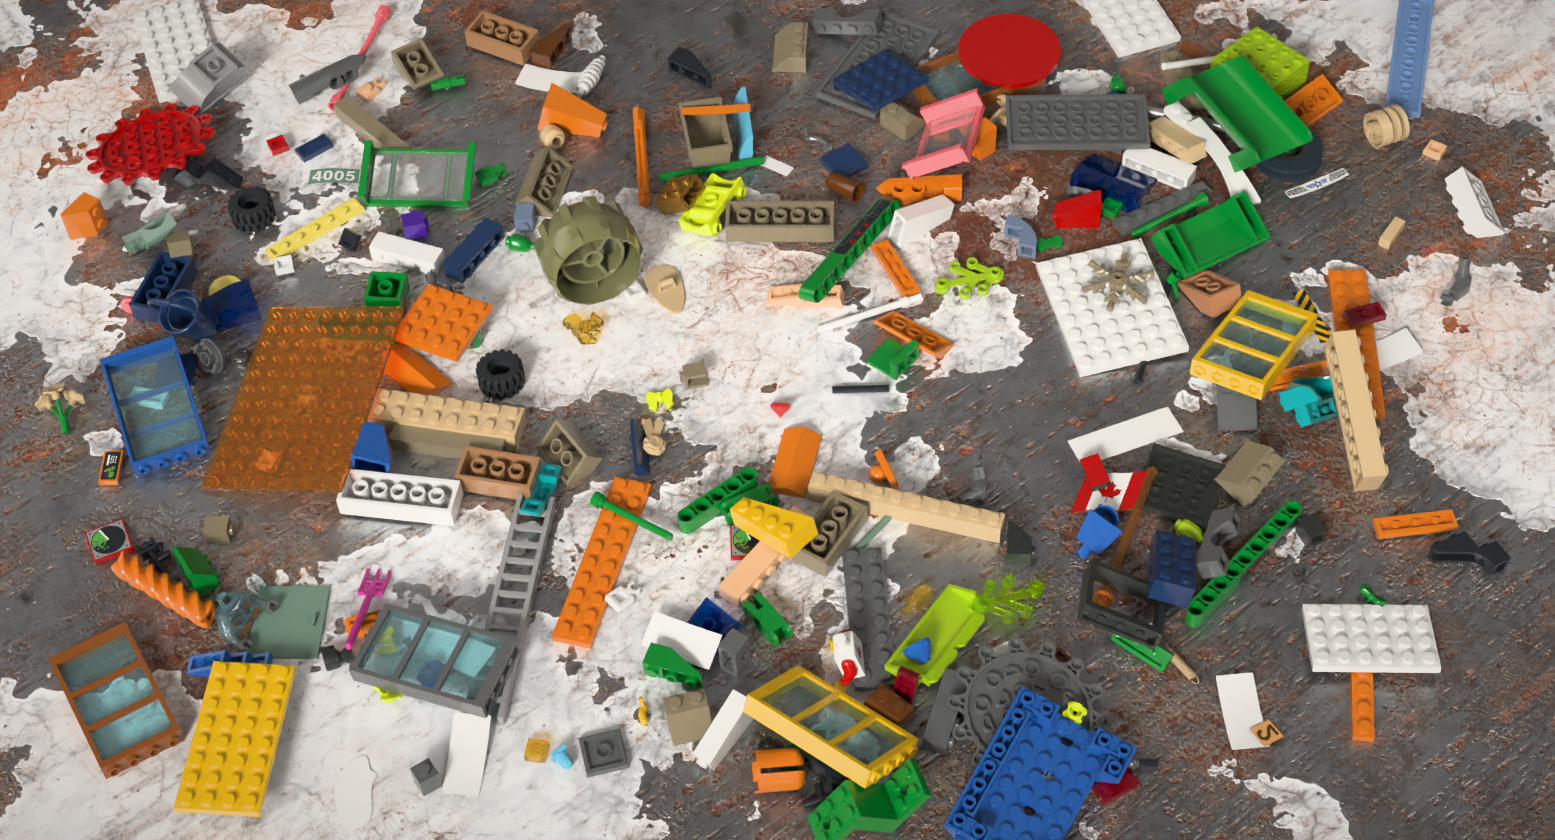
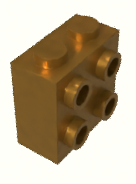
M697 174L672 177L668 180L666 187L660 191L655 203L664 215L686 212L692 208L706 187Z

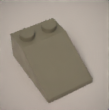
M422 38L391 51L394 66L413 90L444 77L443 72Z

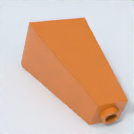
M551 83L537 130H542L545 126L553 124L559 127L563 133L600 137L601 131H605L608 122L605 121L607 114L558 85Z

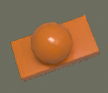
M882 450L874 452L879 465L870 468L869 479L875 484H881L887 479L892 489H899L897 479Z

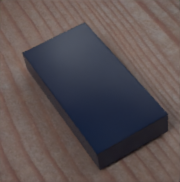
M322 134L294 150L305 163L333 148L334 145L325 134Z

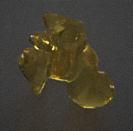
M592 312L588 320H582V317L578 314H570L562 321L563 326L568 330L571 329L572 334L582 345L597 344V339L593 336L601 334V330L598 328L604 325L603 319L596 315L595 312Z

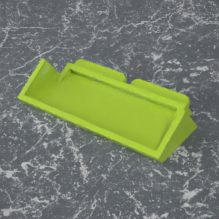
M949 584L884 665L885 670L894 676L897 675V671L901 666L920 674L918 686L921 682L929 687L932 683L938 682L944 674L945 668L948 669L958 656L957 650L960 647L966 646L985 621V616L982 614L981 609H979L981 605L977 591ZM930 637L932 645L930 657L932 660L920 665L919 662L916 663L904 656L902 650L919 640Z

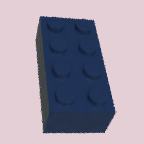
M159 252L129 303L134 319L159 323V312L151 308L147 301L156 298L165 299L170 293L178 289H188L198 273L193 257L180 256L170 258L169 253Z
M1156 529L1149 547L1148 598L1188 608L1195 592L1196 539Z

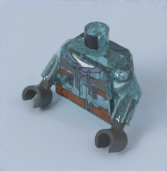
M248 592L219 593L216 600L220 605L214 612L219 634L232 645L236 644L238 652L248 651L243 645L250 648L253 644L249 639L243 640V638L261 613L260 606L263 607L265 613L272 614L275 611L269 608V604L276 607L278 603L274 600L265 602L263 598Z

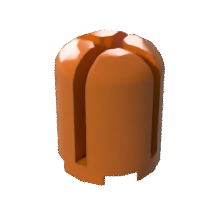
M799 749L751 750V753L756 754V762H752L753 782L758 783V791H754V794L792 791L802 788L805 782V771L761 774L760 770L804 766V757Z

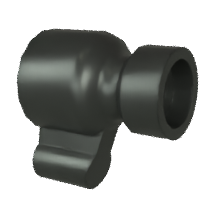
M334 645L320 648L326 671L338 669L342 666V663L346 662L348 664L354 660L352 649L347 650L343 648L342 651H338Z

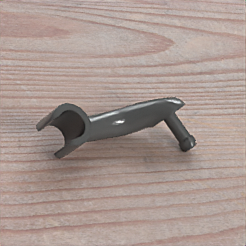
M803 127L805 135L802 138L804 140L822 144L825 154L834 151L832 142L829 143L822 136L808 133L807 127Z

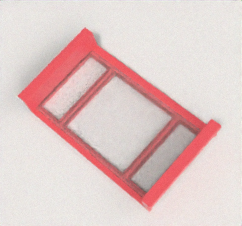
M977 88L920 108V113L926 122L917 155L915 159L903 162L902 168L906 170L910 180H913L915 176L928 174L963 161L970 163L985 111V106L978 94Z

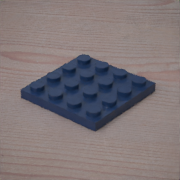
M887 50L881 51L879 54L832 79L834 86L874 112L929 82L928 75Z

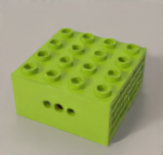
M1258 26L1211 59L1210 68H1213L1243 55L1284 101L1306 85L1310 64L1308 58Z

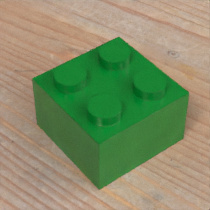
M371 271L363 298L367 313L403 315L410 290L407 273Z

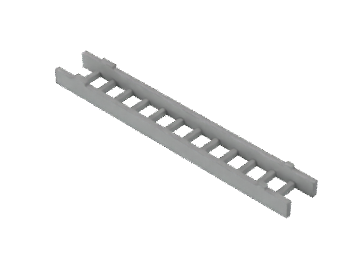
M518 494L484 630L490 632L517 633L516 639H518L521 652L556 508L555 497L551 496L549 497L547 510L539 516L545 517L543 526L520 524L521 515H534L520 513L524 497L523 494ZM517 531L541 533L539 543L516 541ZM513 548L537 549L535 559L511 557ZM509 564L533 566L531 575L509 574L507 572ZM505 580L529 582L527 592L503 590ZM501 597L525 599L523 609L499 607ZM497 614L521 616L519 626L495 624ZM483 643V644L488 645V646H490V647H493V648H495V649H501L500 647ZM521 652L503 685L502 696H498L495 703H500L497 715L499 725L505 724ZM489 659L485 666H492L495 659ZM484 667L475 678H472L467 699L474 700L478 694L480 683L483 684L486 678L482 676Z

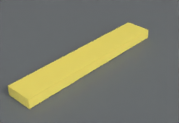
M353 197L264 249L265 253L272 261L273 258L290 255L364 212V207Z

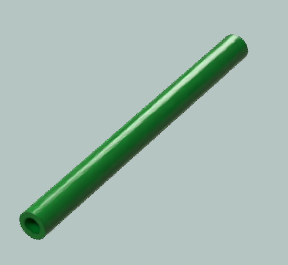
M763 156L730 161L727 164L659 173L660 182H665L672 177L694 174L700 176L764 165Z

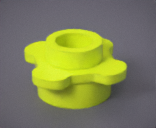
M1070 701L1067 710L1063 711L1062 716L1080 725L1082 717L1087 714V709L1080 703Z

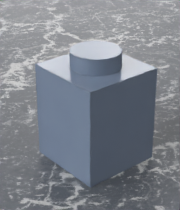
M516 203L514 214L516 231H534L536 219L534 203Z

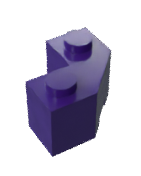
M423 210L401 214L406 239L428 235L426 228L430 226L428 217H424Z

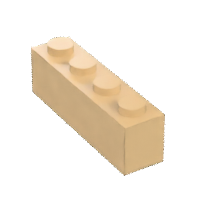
M1162 116L1148 123L1150 141L1180 160L1191 164L1206 157L1205 141L1168 118Z

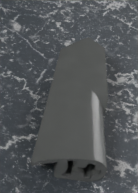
M350 55L288 86L300 105L313 98L314 93L328 86L331 89H339L355 81L359 75L356 68L363 65L366 55Z

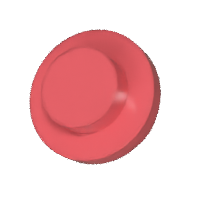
M127 296L121 301V308L127 313H132L129 303L133 296Z

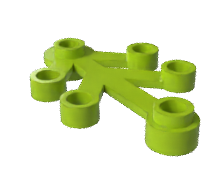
M974 257L967 259V268L982 272L980 274L960 267L958 261H952L949 264V271L965 277L951 280L939 278L935 282V292L944 295L949 292V287L968 284L966 287L961 288L959 297L962 300H968L980 281L986 280L984 284H980L977 287V294L979 296H986L992 284H997L1004 278V271L1000 267L988 268L981 265Z

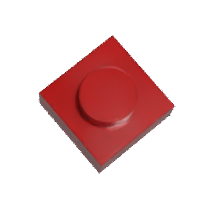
M283 135L266 140L273 156L289 150Z

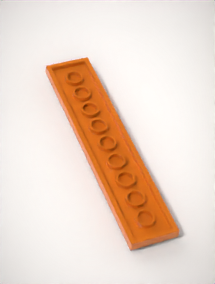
M1328 269L1327 277L1334 332L1356 330V335L1360 337L1361 341L1360 353L1364 355L1365 360L1364 372H1367L1369 378L1368 390L1372 392V408L1376 410V419H1385L1386 414L1373 323L1351 329L1343 317L1344 310L1370 304L1366 270Z
M614 476L606 497L607 501L642 517L652 490V484ZM606 508L601 509L553 631V641L589 649L592 648L608 606L605 596L615 588L636 533L637 524Z

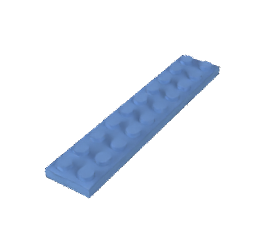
M1399 0L1385 107L1397 104L1402 107L1408 117L1420 118L1434 0Z

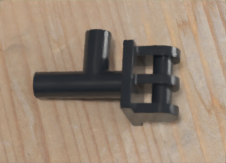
M150 537V540L147 542L143 541L139 547L135 546L143 562L150 559L159 573L167 572L169 574L162 563L172 556L169 550L157 555L161 551L159 544L153 537Z
M841 780L834 783L828 781L830 789L828 793H825L822 782L815 783L817 796L803 800L804 808L821 804L844 781Z

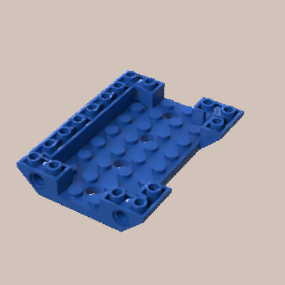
M1022 686L947 818L944 827L955 840H1064L1094 782L1119 784L1137 747L1100 727L1096 733L1060 715L1058 713L1060 705ZM1069 738L1072 745H1063L1061 739ZM1049 772L1053 775L1054 779L1047 781L1043 778L1042 773ZM1031 807L1035 814L1028 816L1024 813L1023 808Z

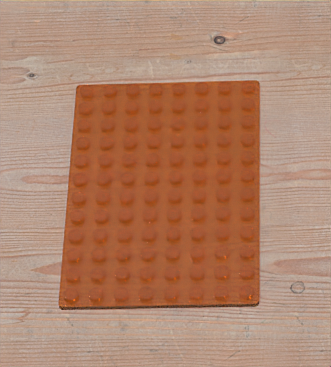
M403 307L271 308L202 483V488L205 491L342 492L352 465V452L364 421L368 419L404 314Z

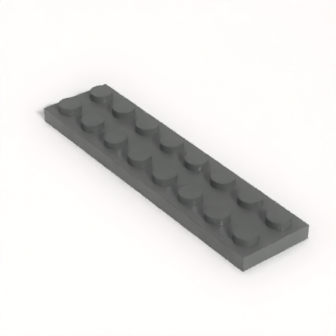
M882 547L844 550L842 552L848 624L849 629L862 642L865 676L854 679L855 691L875 690L882 683L889 689H894L896 676L886 671L884 667L893 655Z

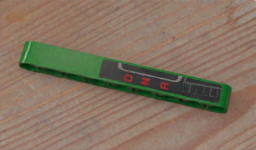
M879 198L801 285L798 293L799 298L804 301L819 303L893 220L895 210H898L900 207L897 200Z
M1296 501L1285 503L1230 560L1226 575L1213 577L1191 600L1185 613L1187 625L1191 627L1202 625L1296 527L1297 520L1301 517V504Z

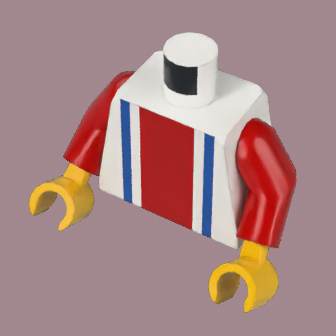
M850 629L842 630L839 634H835L833 638L828 639V643H830L829 651H834L835 661L843 675L840 682H833V686L845 693L846 686L853 679L865 676L862 642Z

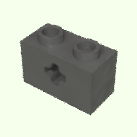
M731 628L718 645L721 669L738 677L750 662V641L744 632Z

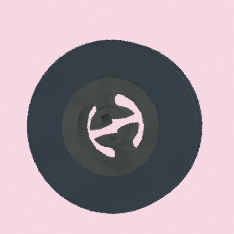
M1310 129L1313 136L1311 142L1256 164V166L1263 174L1277 181L1299 182L1313 176L1320 167L1323 155L1322 141Z

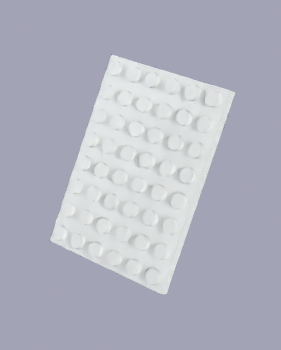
M1141 238L1036 263L1037 272L1079 377L1189 351V345ZM1126 252L1129 254L1127 262L1132 263L1127 268L1130 270L1125 272L1126 276H1131L1132 272L1135 275L1140 270H1143V273L1154 271L1155 277L1145 278L1147 282L1137 281L1138 284L1129 283L1130 287L1136 286V290L1144 291L1141 295L1147 297L1148 301L1146 304H1142L1137 298L1132 301L1130 294L1126 296V291L1120 293L1121 297H1118L1120 304L1115 303L1114 310L1108 312L1106 310L1108 302H1104V299L1109 296L1106 294L1111 291L1110 288H1105L1103 292L1100 289L1097 293L1093 294V290L1083 293L1081 286H1090L1088 283L1090 281L1098 283V280L1103 282L1107 280L1106 277H1099L1101 274L1092 273L1095 269L1088 266L1090 260H1094L1099 266L1104 263L1106 270L1110 268V273H1114L1116 271L1114 266L1118 267L1116 260L1121 261L1122 253Z

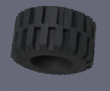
M249 186L248 188H241L242 190L235 191V194L230 196L227 202L228 211L233 225H235V228L240 229V231H247V233L252 231L259 232L258 230H264L266 226L269 227L271 222H274L276 216L272 197L266 189H260L259 186Z
M496 349L492 353H486L485 357L482 356L480 362L476 364V375L479 388H481L483 394L485 393L487 397L492 396L496 400L497 398L504 400L505 397L511 398L513 394L517 395L519 390L523 389L525 373L522 360L516 353L513 354L510 350L505 351V349L497 351Z

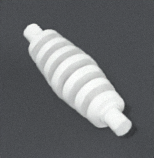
M601 55L599 58H595L583 70L576 86L577 92L575 95L578 98L587 95L599 82L605 68V56Z

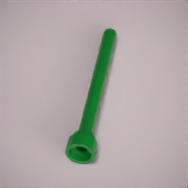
M1200 192L1195 195L1192 201L1133 230L1131 235L1137 237L1194 207L1202 208L1209 204V199L1204 192Z
M596 491L590 499L591 506L597 509L606 508L667 540L673 539L672 533L607 501L604 494Z

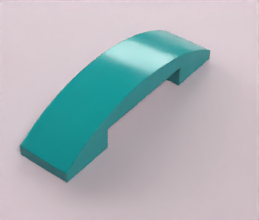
M543 463L538 473V481L530 497L525 498L520 508V513L541 516L548 506L549 497H553L556 491L562 466Z

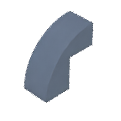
M1007 215L1004 237L1019 240L1017 256L1035 259L1037 238L1034 230L1022 219Z

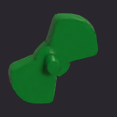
M1059 235L1048 239H1037V249L1041 252L1051 247L1060 249L1063 245V239Z
M1368 584L1361 585L1359 591L1368 597L1366 601L1368 604L1371 601L1375 605L1380 606L1387 604V600L1376 595L1371 586Z

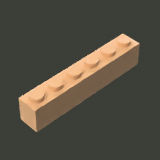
M795 505L789 510L809 516ZM760 541L720 583L719 595L739 608L741 602L749 600L755 589L759 590L767 576H772L780 562L784 563L788 557Z

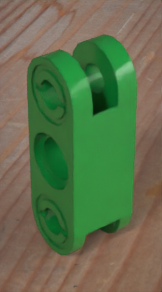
M763 484L724 501L719 506V511L722 516H725V521L730 526V524H734L730 509L743 497L776 507L780 504V498L777 495H771L773 487L770 484Z
M758 592L752 596L758 610L749 600L741 602L744 614L773 647L780 645L779 639L783 636L787 639L793 637L792 630L787 622L761 593Z

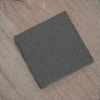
M620 729L578 738L587 778L629 768Z

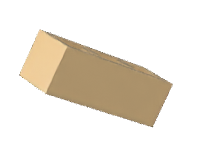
M1394 217L1381 235L1378 245L1389 250L1404 229L1405 220Z

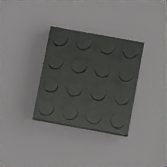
M1154 443L1143 471H1147L1148 475L1135 508L1174 521L1188 519L1200 527V529L1206 530L1222 490V486L1214 479L1226 465Z

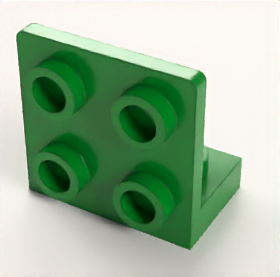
M888 338L867 359V364L897 380L919 358V343L912 340L908 345L903 346Z

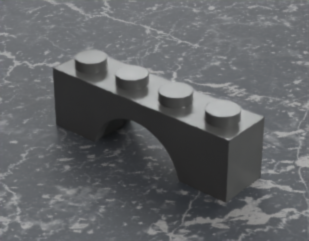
M817 8L811 20L815 34L878 35L883 24L880 9H864L857 15L840 17L833 12V8Z
M1235 507L1212 511L1196 559V570L1199 571L1203 579L1226 575L1230 561L1221 546L1230 538L1237 536L1242 525V520Z

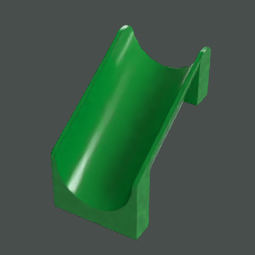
M1243 55L1196 75L1187 76L1162 88L1168 105L1194 95L1242 151L1228 156L1235 173L1313 140L1312 133L1307 125L1304 124Z

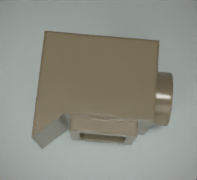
M704 358L699 363L682 366L683 371L679 372L681 383H685L686 390L708 386Z

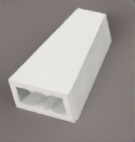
M940 195L895 210L887 239L898 249L906 246L949 220L955 204L945 195Z
M734 689L693 752V756L697 759L696 763L704 769L710 767L715 770L754 719L743 712L747 697Z

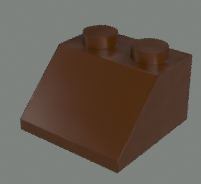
M883 683L867 697L863 704L902 729H905L914 720V707ZM862 729L885 748L890 744L868 729Z

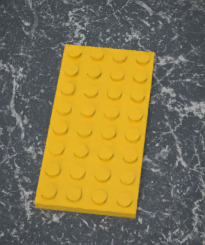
M213 661L174 805L175 812L261 816L296 673L295 665Z

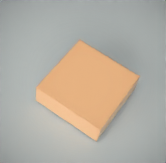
M1431 139L1423 150V155L1439 161L1445 153L1447 145Z

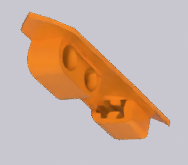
M962 175L914 177L913 180H910L909 177L889 178L878 185L876 190L882 195H891V199L897 200L899 205H913L940 195H945L950 201H962Z

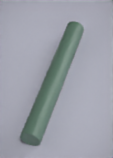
M885 515L852 549L865 548L892 520V517Z

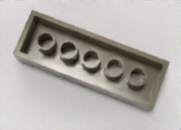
M727 201L725 219L726 242H834V201Z

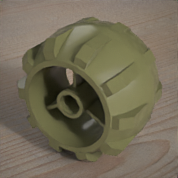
M595 196L583 197L582 202L571 205L564 203L557 207L559 211L551 219L545 218L539 225L538 231L541 237L535 242L534 250L548 283L556 290L558 297L568 302L593 305L620 295L638 277L644 257L643 247L636 230L629 218L624 215L620 204L614 200H606L603 203H599Z

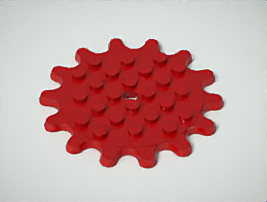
M171 103L160 112H152L150 108H145L139 112V117L134 120L119 119L115 122L117 129L114 132L102 133L96 136L95 139L101 146L86 152L85 155L89 160H97L88 165L87 170L91 174L104 172L100 175V179L104 183H110L122 177V182L127 186L134 184L140 177H149L153 181L159 180L162 172H167L170 168L184 169L187 166L186 158L188 156L203 154L206 151L205 143L201 142L215 135L213 127L205 128V126L212 123V115L204 114L197 116L199 114V107L197 105H192L183 111H177V104Z

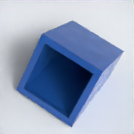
M364 421L351 455V469L390 473L391 460L384 425Z

